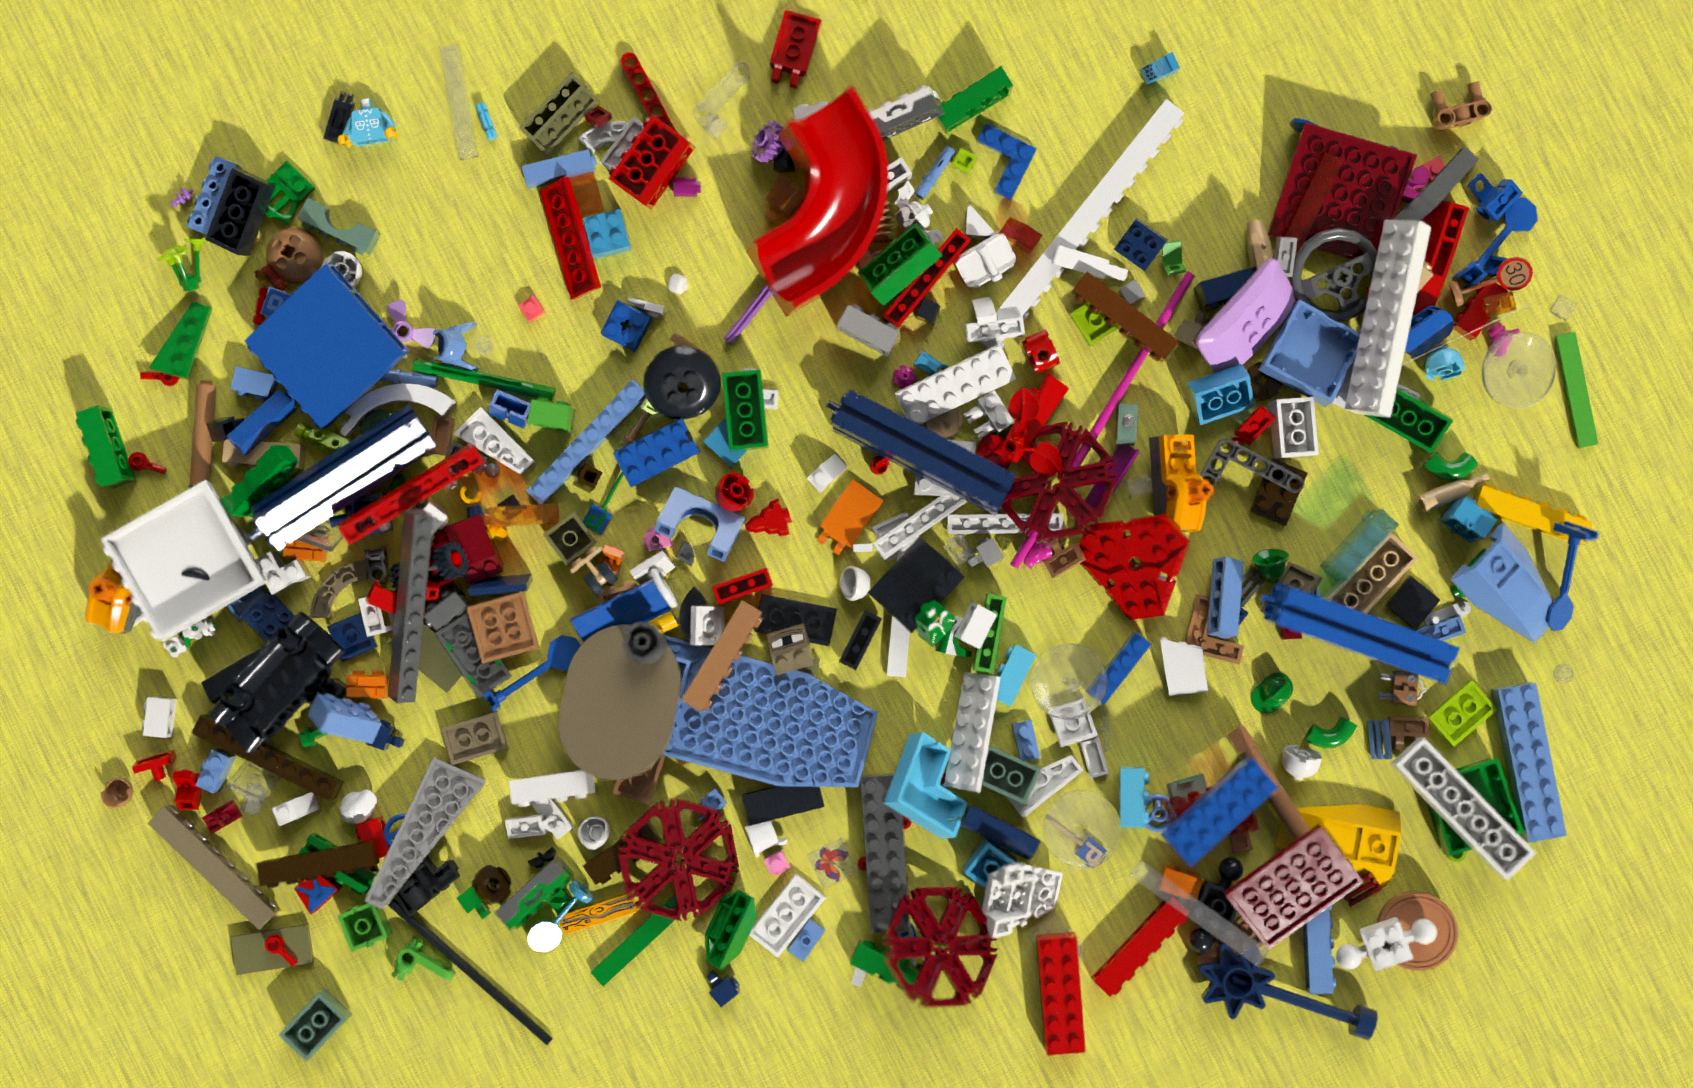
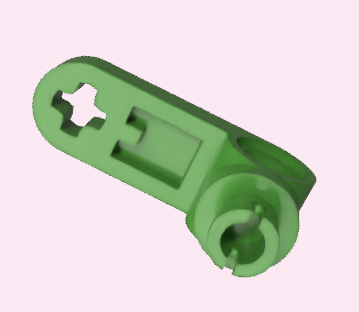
M413 937L410 944H405L393 964L396 969L392 976L394 978L398 976L397 979L400 981L404 979L405 974H411L416 963L446 980H452L455 975V971L420 950L424 942L422 940L418 942L419 938ZM405 953H410L413 956V961H407Z

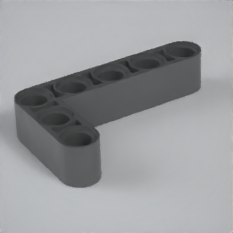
M1464 146L1423 191L1397 213L1395 220L1420 221L1446 197L1479 159Z
M1222 438L1218 441L1200 473L1202 477L1210 476L1213 480L1210 485L1214 487L1228 461L1232 460L1290 492L1298 493L1304 487L1303 479L1296 473L1229 438ZM1229 442L1231 444L1230 451H1221V444ZM1246 451L1248 459L1245 461L1238 460V453ZM1220 459L1222 461L1221 467L1218 469L1212 468V460ZM1258 460H1263L1266 465L1264 469L1257 470L1255 463ZM1274 470H1282L1283 475L1280 479L1272 477ZM1294 478L1300 480V485L1297 488L1289 486L1290 481Z

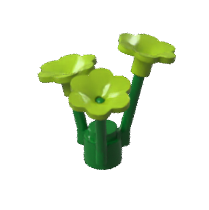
M184 238V241L193 244V251H195V276L193 273L186 274L182 263V255L187 253L188 246L179 245L167 249L164 255L157 258V261L165 260L169 266H172L180 286L183 287V291L199 288L198 283L201 282L199 251H201L202 243L209 242L205 239ZM177 263H178L179 268H180V270H181L182 276H181V274H180V272H179V270H178V268H177V266H176Z

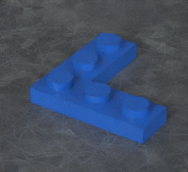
M986 123L977 142L1010 158L994 193L1011 201L1037 148Z

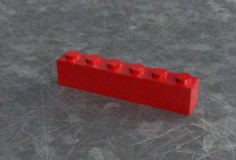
M956 228L938 249L943 256L907 286L883 315L882 320L899 329L923 298L926 297L952 266L957 257L967 248L971 239Z
M1169 894L1091 977L1093 982L1109 997L1113 994L1117 995L1122 989L1121 985L1126 980L1130 981L1134 977V971L1139 966L1143 967L1148 962V956L1152 952L1156 953L1161 948L1162 941L1165 938L1169 939L1174 934V929L1178 924L1182 925L1188 919L1187 915L1190 912Z

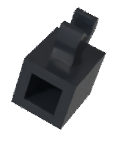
M234 416L223 417L206 423L212 442L227 440V435L240 425L244 418L235 419Z

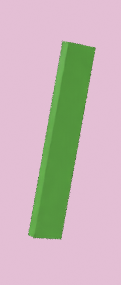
M1576 332L1554 336L1577 448L1597 445L1599 443Z

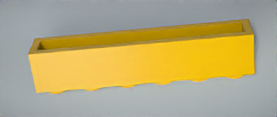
M1490 484L1477 486L1473 500L1477 502V506L1488 510L1494 517L1568 541L1569 535L1554 531V523L1558 522L1564 525V521H1569L1590 529L1593 522L1587 521L1585 516L1578 514L1572 516L1568 514L1569 511L1561 508L1554 510L1547 503L1539 502L1537 504L1532 502V499L1529 497L1521 496L1519 498L1514 496V493L1511 491L1502 490L1501 492L1495 490L1496 486ZM1581 540L1580 545L1586 544L1587 541Z

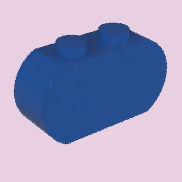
M1428 306L1413 316L1404 352L1413 357H1419L1427 353L1435 345L1443 342L1445 338L1450 336L1453 330L1454 321L1451 314L1438 307Z

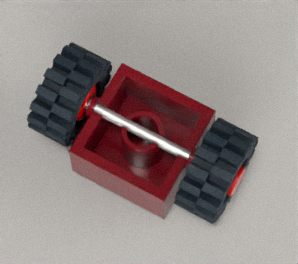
M447 540L430 546L427 581L430 580L442 586L466 574L467 569H469V566L466 564L469 563V560H466V557H468L467 553H463L465 551L464 548L460 549V544H456V542L448 543ZM400 562L392 565L393 567L390 568L391 572L389 573V576L392 577L389 581L393 582L392 588H396V593L398 590Z

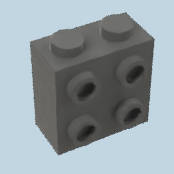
M454 581L444 584L439 588L438 599H425L423 620L429 627L433 626L436 630L440 627L444 628L451 622V618L455 615H461L466 610L465 594Z

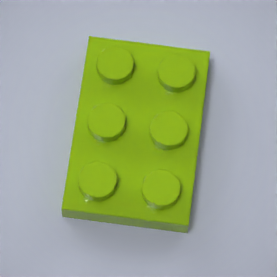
M1469 680L1428 715L1427 718H1429V721L1448 743L1455 747L1492 715L1497 708L1474 681Z

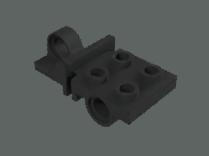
M427 855L394 897L407 916H412L436 897L440 891L446 890L453 881L460 877L457 871L459 867L454 860H448L437 869Z

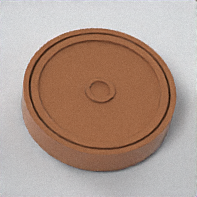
M1406 891L1395 895L1382 907L1377 923L1397 917L1403 932L1411 930L1415 921L1427 919L1433 922L1437 929L1435 940L1429 944H1420L1416 941L1408 943L1413 959L1397 965L1416 971L1429 970L1441 965L1451 956L1458 940V926L1453 913L1440 898L1424 891ZM1388 941L1384 942V946L1386 947L1389 945Z

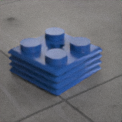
M617 300L601 334L635 352L652 318ZM628 321L631 328H626L624 331L622 324Z

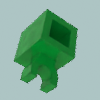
M470 887L456 898L467 914L476 909L481 919H484L491 913L477 896L473 887Z

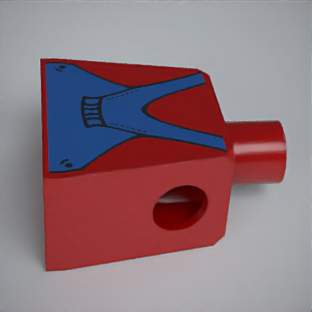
M319 875L317 879L305 881V878L300 879L302 882L294 889L308 912L313 914L341 890L343 886L332 877L324 878V875Z

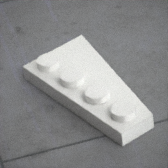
M482 407L454 433V435L469 444L472 443L474 447L520 475H523L535 463Z

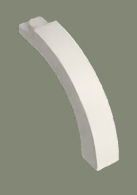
M418 384L388 385L378 388L357 400L346 411L351 418L346 419L342 423L340 433L345 437L351 438L371 414L391 404L402 402L423 404L446 417L458 402L435 389Z

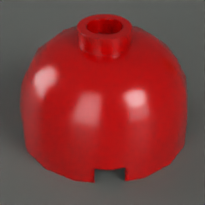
M736 472L725 474L720 478L715 486V499L719 506L731 512L740 511L747 507L754 498V490L748 484L750 481L742 474Z

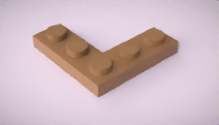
M1196 594L1184 642L1188 645L1202 647L1204 656L1240 665L1244 646L1207 636L1210 597Z

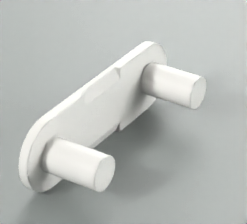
M1466 601L1458 602L1430 613L1426 617L1425 623L1426 625L1437 624L1439 621L1457 614L1463 617L1470 613L1471 606Z

